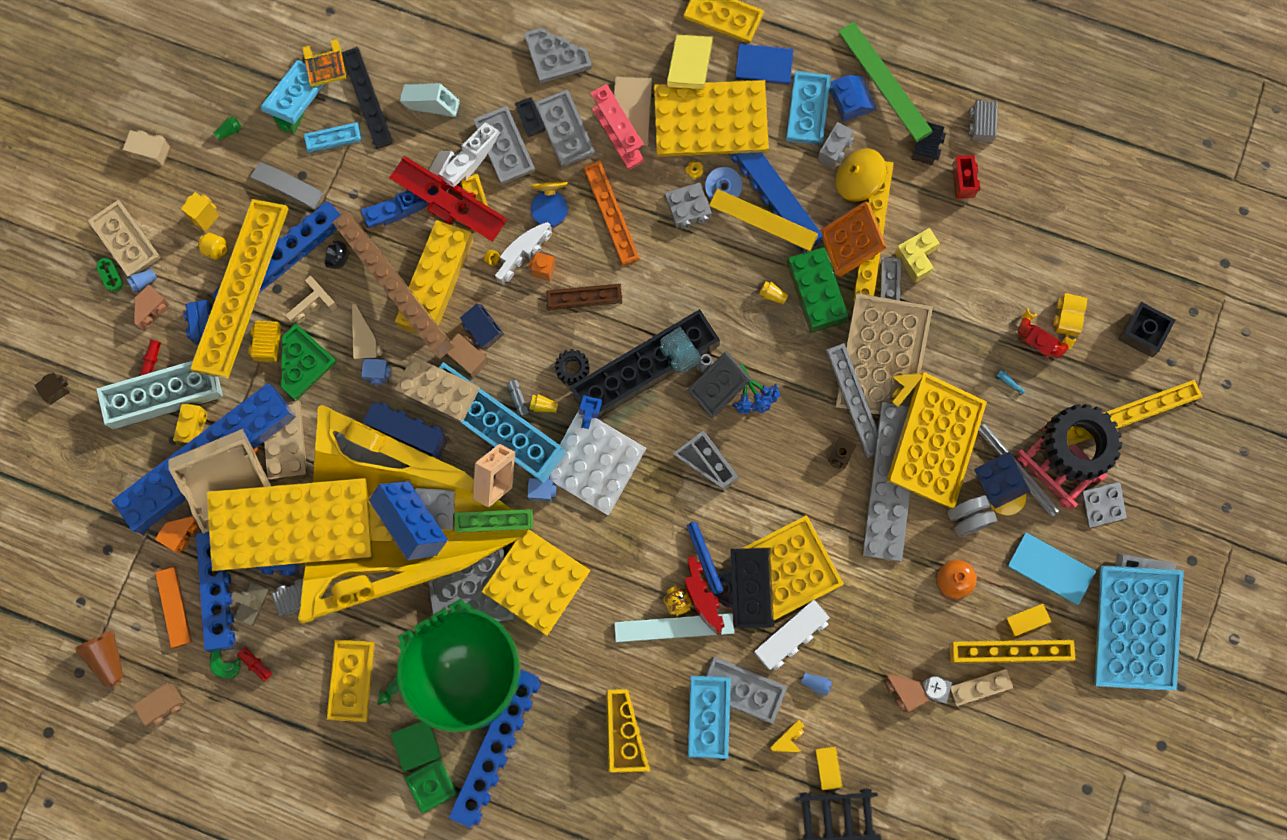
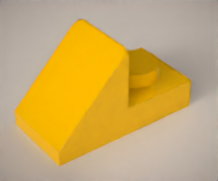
M919 373L891 376L902 385L901 388L897 387L891 394V397H893L891 402L899 407L923 376Z
M800 720L796 721L769 749L773 752L800 753V749L791 739L794 738L796 740L804 732L802 728L805 725Z

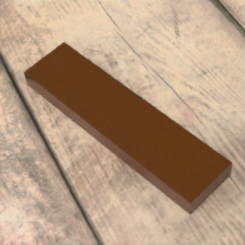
M621 283L546 290L548 310L623 303Z

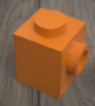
M536 252L535 257H532L529 263L532 276L551 281L556 265L555 258Z

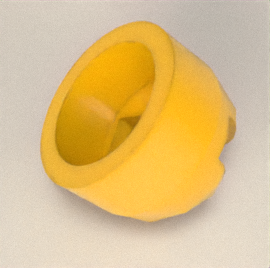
M487 250L483 258L487 264L495 266L500 260V254L494 250Z

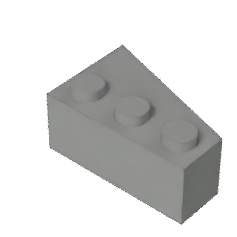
M704 430L673 453L677 458L724 490L740 479Z

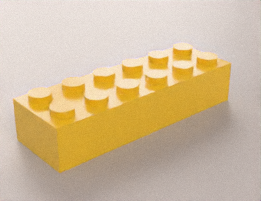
M436 220L409 288L439 325L474 239L470 231ZM399 310L395 319L397 327L418 335Z

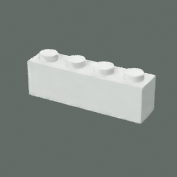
M813 600L755 650L754 655L768 671L772 668L776 671L784 664L782 660L787 655L791 658L799 651L797 646L802 642L806 645L814 638L811 635L816 630L821 632L829 625L826 621L830 617Z

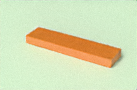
M172 567L155 572L171 648L192 643L176 568Z

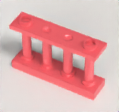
M605 84L590 92L597 106L592 108V112L628 171L642 164L644 158L638 149L643 147L644 144L608 85Z
M1044 439L1038 440L1026 453L1021 449L1015 455L1017 462L1022 467H1027L1060 499L1059 503L1066 509L1072 510L1078 505L1074 499L1090 483L1096 482L1099 484L1108 476L1105 473L1095 479L1080 482L1067 494L1060 487L1066 480V475L1058 476L1053 480L1045 473L1050 468L1048 466L1050 464L1048 459L1040 467L1031 459L1041 449V443L1044 442ZM1076 444L1069 446L1070 451L1076 457L1082 460H1090Z

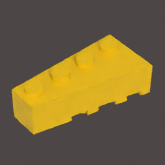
M628 689L605 691L608 773L650 771Z

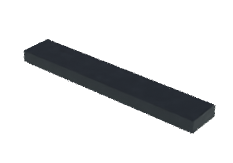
M355 47L341 52L376 149L393 144L359 48Z

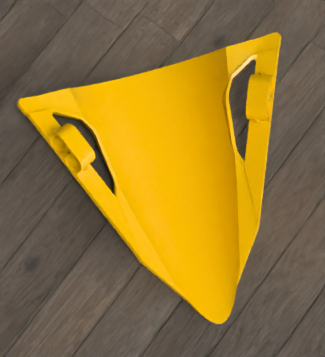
M325 405L318 407L313 483L366 478L369 501L379 484L409 481L414 490L416 488L455 490V513L514 510L499 499L489 508L474 500V478L466 472L336 412ZM337 431L345 435L346 439L364 448L384 453L410 467L396 469L352 460L342 453L333 432ZM454 519L453 530L441 529L448 541L437 556L407 560L393 539V541H371L372 557L308 562L305 564L299 622L306 623L314 620V618L461 571L498 549L517 541L529 529L455 532ZM389 571L398 573L397 575L372 583L364 575ZM360 575L336 583L332 587L333 596L320 599L332 580Z

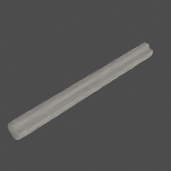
M982 424L979 427L978 432L998 456L1009 452L986 424ZM1015 459L1031 491L1030 493L1051 517H1054L1059 513V509Z

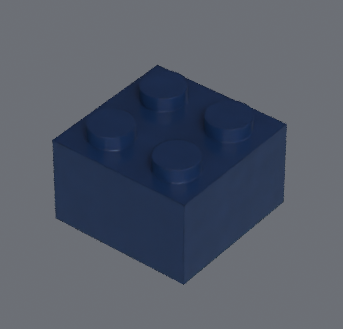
M1010 452L974 469L990 503L995 509L1031 492Z

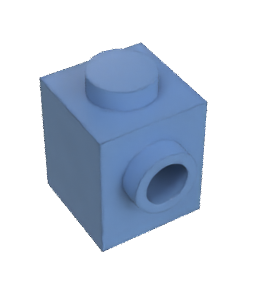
M363 359L362 378L365 382H370L372 385L388 383V377H391L392 367L389 366L387 360Z
M548 477L545 483L538 479L529 478L528 500L552 502V497H556L557 486L554 485L553 480H549Z

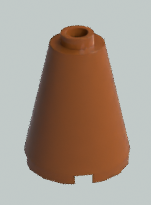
M113 630L75 648L79 656L104 686L109 685L112 688L122 683L120 679L124 675Z

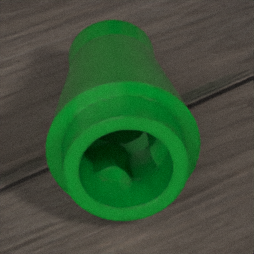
M232 116L231 118L228 117L213 133L221 141L226 137L239 133L242 126Z

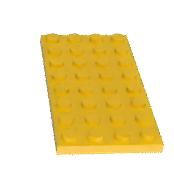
M366 478L207 492L212 571L372 557Z

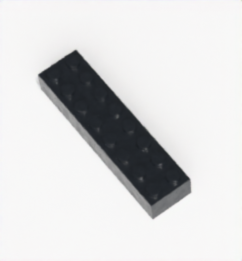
M699 309L569 387L570 392L579 407L583 395L601 399V408L597 418L599 419L701 358L702 355L720 346V339Z

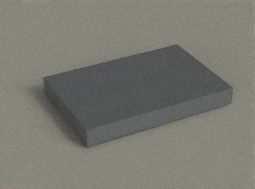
M726 351L692 384L688 391L709 416L714 418L752 379Z

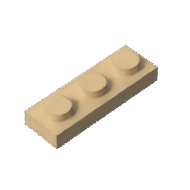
M1007 669L951 686L950 692L956 707L1012 689L1013 685Z

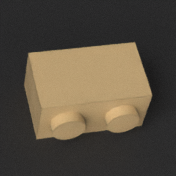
M130 130L123 151L128 157L163 166L170 146L162 136H150L141 130L137 132Z

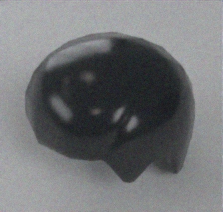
M333 241L335 245H329L327 248L325 266L326 268L340 269L346 264L349 253L344 243Z

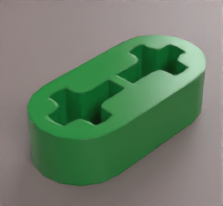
M108 258L99 260L96 267L104 286L111 292H119L123 288V280L116 265ZM105 264H108V265H109V266H108L109 273H107V272L104 270V268H105L104 265H105ZM110 278H113L116 281L114 287L111 285L112 281Z

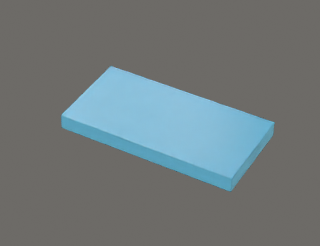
M297 60L261 105V111L295 124L325 84L311 87L306 63Z
M795 71L786 141L815 145L823 144L831 75Z
M1024 533L1007 565L1011 570L1076 606L1080 604L1096 573L1090 567L1028 533Z
M691 676L688 757L728 759L731 677Z

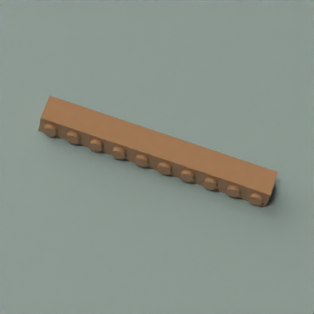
M347 210L332 223L428 348L441 359L455 347L357 220Z

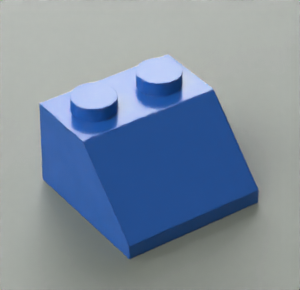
M847 75L831 81L829 91L842 122L877 110L863 77Z

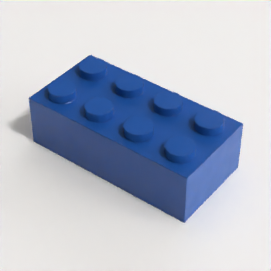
M410 482L379 484L370 497L369 502L405 558L412 560L437 556L448 539Z

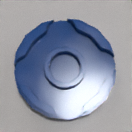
M542 192L532 201V217L539 225L548 222L551 227H556L567 217V202L558 192L554 195H545Z

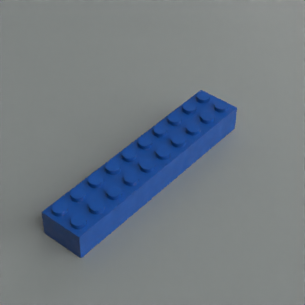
M267 383L111 501L133 532L142 534L187 500L179 490L169 471V459L241 429L244 430L252 448L255 449L295 419L296 416L277 389Z

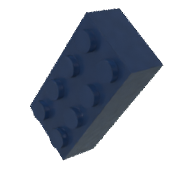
M383 402L379 404L372 403L363 421L364 425L434 458H440L448 442L444 436L445 434L442 433V429L434 425L428 427L421 419L416 417L411 419L407 417L408 414L397 409L395 412L390 409L389 405Z

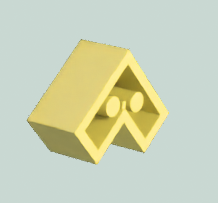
M930 228L898 245L895 251V255L897 258H901V264L914 284L930 276L934 269L927 256L935 252L940 243Z

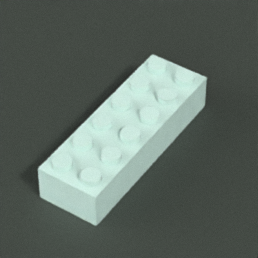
M193 361L97 388L104 424L113 430L178 411L182 403L198 405L222 398L223 394L219 378L193 372L190 369Z

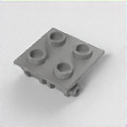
M1120 481L1082 491L1083 494H1080L1081 502L1085 503L1089 528L1127 518Z

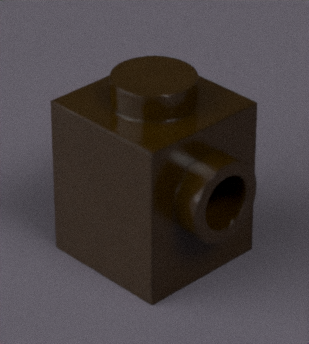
M54 372L45 375L40 382L34 385L42 399L50 405L70 393L67 388L69 384L63 376L59 377Z
M839 437L828 459L831 462L830 464L837 469H845L855 450L856 444Z

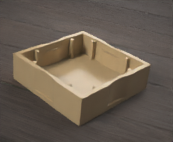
M243 429L168 460L169 471L179 490L189 502L191 512L202 533L209 531L207 492L271 486Z

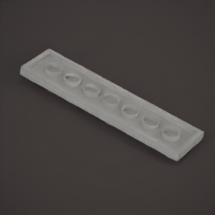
M881 403L862 556L902 561L910 491L886 480L909 406L899 405L898 407L891 403Z

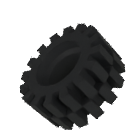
M565 350L556 359V374L564 384L567 383L571 386V384H575L585 378L590 372L588 358H586L584 353H580V350ZM569 361H576L580 365V369L575 374H569L565 370V365Z

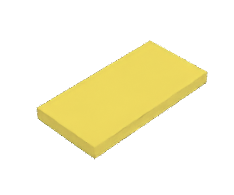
M676 36L667 87L704 89L713 37Z

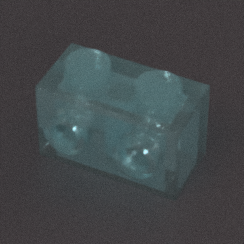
M678 327L661 339L662 346H660V349L665 356L669 355L672 360L671 365L676 372L680 371L683 375L702 363L701 355L681 327Z

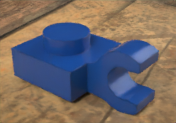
M583 395L579 414L584 415L581 428L589 429L592 417L598 418L602 403L601 399Z

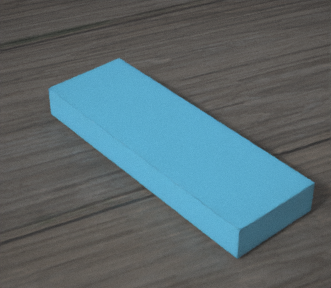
M357 122L304 134L308 153L362 141Z

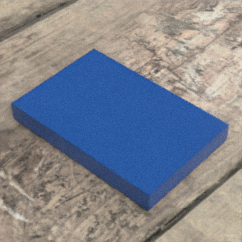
M739 43L735 80H765V83L790 85L794 49Z

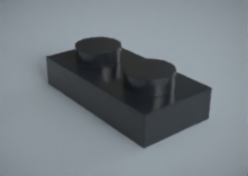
M532 97L515 103L528 138L545 131Z

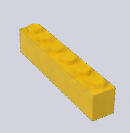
M1074 640L952 642L949 644L950 664L1075 661Z

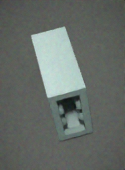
M441 83L405 84L400 102L410 110L456 117L459 99Z

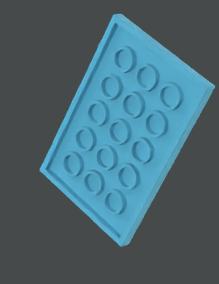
M1101 566L1095 686L1177 691L1183 570Z

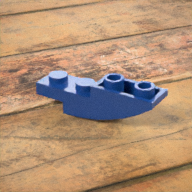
M431 187L428 193L429 195H435V192ZM407 190L396 194L393 199L362 209L360 213L369 229L383 223L386 226L422 210L429 204Z

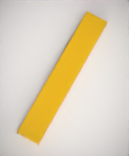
M719 189L716 190L709 204L710 207L807 251H811L818 237L816 232Z

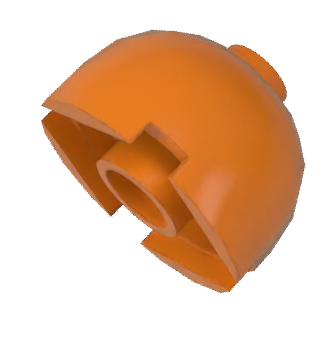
M962 560L946 562L940 567L936 577V583L941 593L950 599L956 600L971 594L977 581L975 570L970 564Z

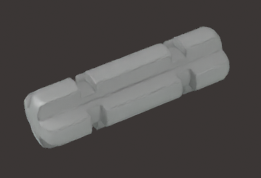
M517 380L510 381L508 387L512 391L511 395L518 415L524 417L529 412L525 406Z

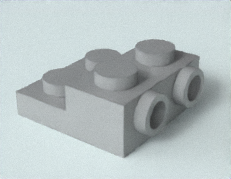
M701 183L665 193L676 229H685L690 227L691 224L697 222L702 224L711 219L712 213Z

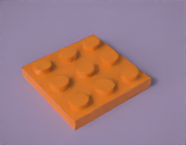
M866 201L820 230L823 234L822 239L833 269L838 277L843 276L887 249L870 204Z

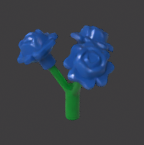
M744 364L740 365L741 368L748 374ZM751 380L743 388L741 400L734 402L732 406L740 414H748L751 410L753 412L765 413L769 411L771 403L776 402L780 396L778 385L774 384L767 388ZM747 386L750 387L754 394V404L748 400ZM754 386L757 387L758 389H760V392L763 393L764 395L761 396L760 393H757V391H756V389L754 388Z

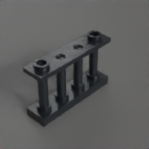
M872 788L860 789V793L811 796V792L799 793V797H794L796 802L802 801L804 834L802 835L803 839L798 840H882L881 834H876V830H873L870 797H877V792H872ZM862 797L865 831H863L864 835H855L852 825L850 798ZM830 799H842L845 827L843 836H835V833H833ZM822 800L825 833H823V837L815 838V834H812L810 801Z

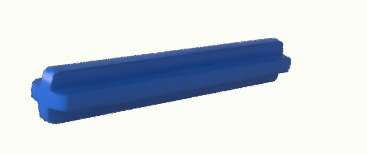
M691 522L687 524V530L709 587L713 594H719L723 591L721 582L698 523Z

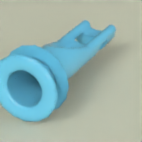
M1001 369L996 377H999L1014 390H1019V394L1023 395L1025 390L1017 385L1006 372Z

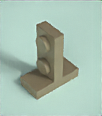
M250 582L246 592L242 590L240 594L233 592L230 599L240 603L234 618L254 626L270 590Z

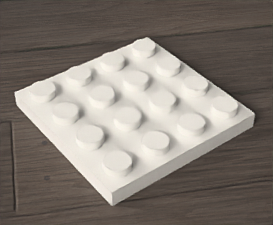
M578 410L560 443V446L567 453L551 473L549 480H553V483L603 513L610 515L647 448L597 418L592 417L589 429L581 428L584 415L579 414Z

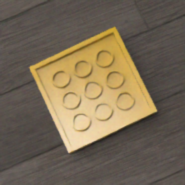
M807 515L743 547H770L774 621L844 585Z
M528 530L525 535L514 543L481 593L545 636H548L591 570L531 530Z

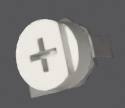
M933 676L922 682L921 686L929 699L946 704L952 682Z

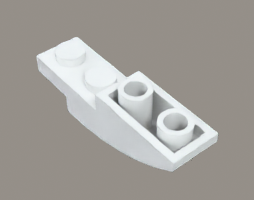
M485 122L462 145V151L439 173V177L452 187H455L463 178L467 180L484 160L498 138L500 131Z
M548 222L522 234L502 253L500 259L503 266L495 275L498 283L504 285L506 281L509 282L512 279L513 271L517 266L520 267L525 259L524 256L531 260L536 252H540L542 243L548 241L552 235L551 225Z

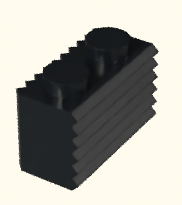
M926 121L932 129V134L916 143L911 159L933 165L934 160H939L941 149L938 148L940 143H944L946 133L943 132L945 126Z

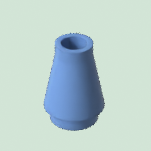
M150 269L130 275L127 281L134 292H140L157 277L153 270Z
M805 673L801 684L807 686L818 695L826 697L833 683L827 677Z

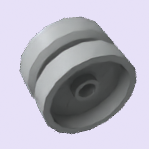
M987 496L970 499L947 511L950 521L964 520L954 527L957 538L977 532L998 522L994 512L981 513L991 505Z

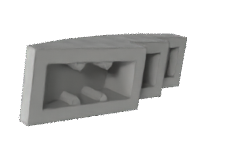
M259 162L250 176L254 181L268 186L271 190L285 195L288 199L313 209L323 195L321 191L301 180Z

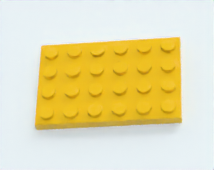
M765 80L705 83L704 89L667 87V84L654 85L657 157L769 152Z
M922 372L920 374L923 377L916 384L886 481L951 509L956 506L987 401Z

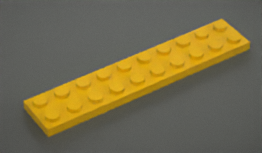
M251 200L190 368L193 372L225 379L229 378L288 212L286 205Z

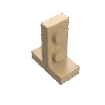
M309 276L305 281L314 292L285 315L293 325L302 323L310 312L319 309L322 302L332 312L338 308L336 303L312 276Z

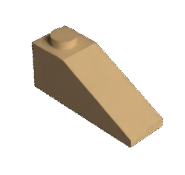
M352 304L353 359L357 364L363 363V359H379V356H382V345H379L357 305Z

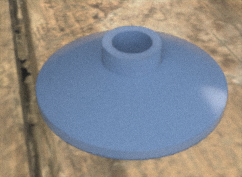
M719 167L708 175L705 183L706 193L711 200L717 189L738 198L742 191L741 177L732 168ZM727 184L728 188L726 190H722L721 185Z

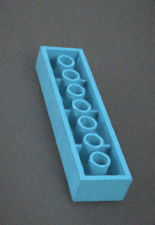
M444 362L439 367L444 371H447L457 377H460L470 382L468 379L463 377L461 374L456 372L454 369L449 367ZM482 389L478 391L463 422H460L494 448L501 444L514 451L515 463L543 483H545L567 453L562 446Z

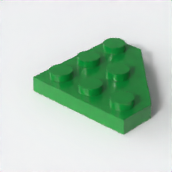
M297 324L292 326L282 336L283 352L281 366V388L295 402L337 363L325 349Z

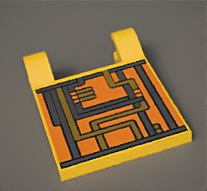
M338 39L331 40L332 52L313 56L310 46L303 47L311 87L346 79Z

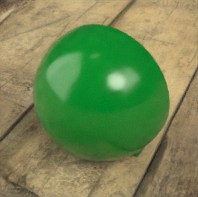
M460 598L449 605L450 610L444 608L432 615L431 618H427L415 625L414 633L409 629L398 636L401 642L398 644L401 652L398 660L397 679L404 702L422 722L433 728L448 732L473 731L496 720L505 712L514 699L521 675L519 652L509 632L497 620L486 613L472 609L468 602L465 604Z

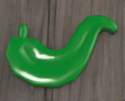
M221 651L211 652L210 670L215 676L223 679H233L239 674L241 666L238 665L240 659H237L235 664L232 662L223 663L221 661Z

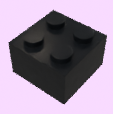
M1140 302L1133 310L1118 340L1153 358L1160 351L1176 319Z

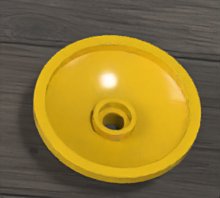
M868 148L859 149L848 155L842 161L836 173L835 185L838 193L844 199L852 202L863 201L873 196L883 184L886 176L884 158L877 151Z

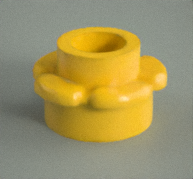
M689 162L685 168L686 174L693 179L699 178L703 174V165L700 162Z

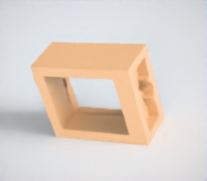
M499 444L475 463L474 500L489 508L512 489L515 462L514 451Z

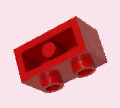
M975 155L956 156L952 164L956 199L975 198L978 191H980V181L977 178L978 164L975 162Z

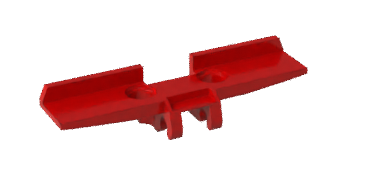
M403 156L389 177L390 180L429 204L427 211L431 216L438 215L444 219V223L449 225L453 224L452 219L491 242L494 241L507 222L503 215L476 200L475 193H469L458 185L452 187L444 182L442 178L406 156ZM431 187L438 188V192L435 195H429L428 191ZM449 188L450 190L459 194L463 197V199L459 200L458 198L454 197L450 193L446 192L447 189ZM464 209H468L465 214H461Z

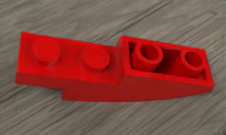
M695 556L690 557L687 564L691 577L684 580L686 590L691 598L693 607L703 622L714 633L720 635L722 634V628L725 626L723 617L718 616L717 609H720L718 598L713 596V592L704 593L707 592L705 580L701 581L700 574L703 573L701 563L696 561Z

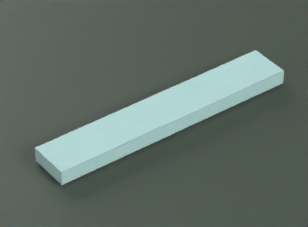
M733 613L718 614V616L723 617L725 626L722 628V634L720 635L734 634ZM700 616L615 622L616 643L717 635L703 622Z

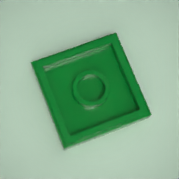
M424 722L391 733L403 772L442 758L433 729Z
M441 758L404 777L421 814L458 795Z

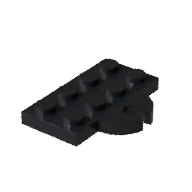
M770 547L730 549L731 569L724 570L718 575L721 584L725 583L728 586V592L726 594H715V597L725 607L733 608L734 628L774 627Z

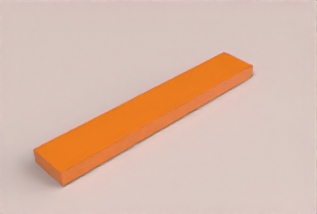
M601 161L583 166L621 265L625 266L640 260Z

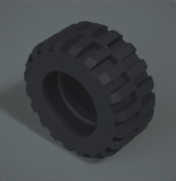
M1077 404L1070 408L1067 407L1053 416L1045 425L1046 430L1042 432L1041 436L1044 439V442L1041 443V449H1045L1043 457L1045 460H1049L1050 464L1048 466L1051 470L1055 468L1057 470L1056 474L1060 477L1066 475V480L1073 481L1076 479L1077 482H1084L1095 479L1107 473L1109 469H1112L1116 464L1115 461L1121 455L1118 450L1122 449V442H1119V438L1122 435L1121 431L1117 432L1116 430L1118 426L1116 421L1112 422L1109 419L1111 417L1110 414L1107 412L1103 414L1101 412L1102 409L1097 406L1092 409L1090 404L1082 406ZM1073 426L1082 427L1093 436L1096 451L1092 459L1082 460L1070 451L1066 439L1069 428Z

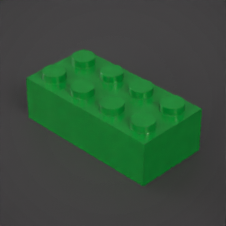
M825 247L789 257L787 266L810 334L846 323L849 316Z

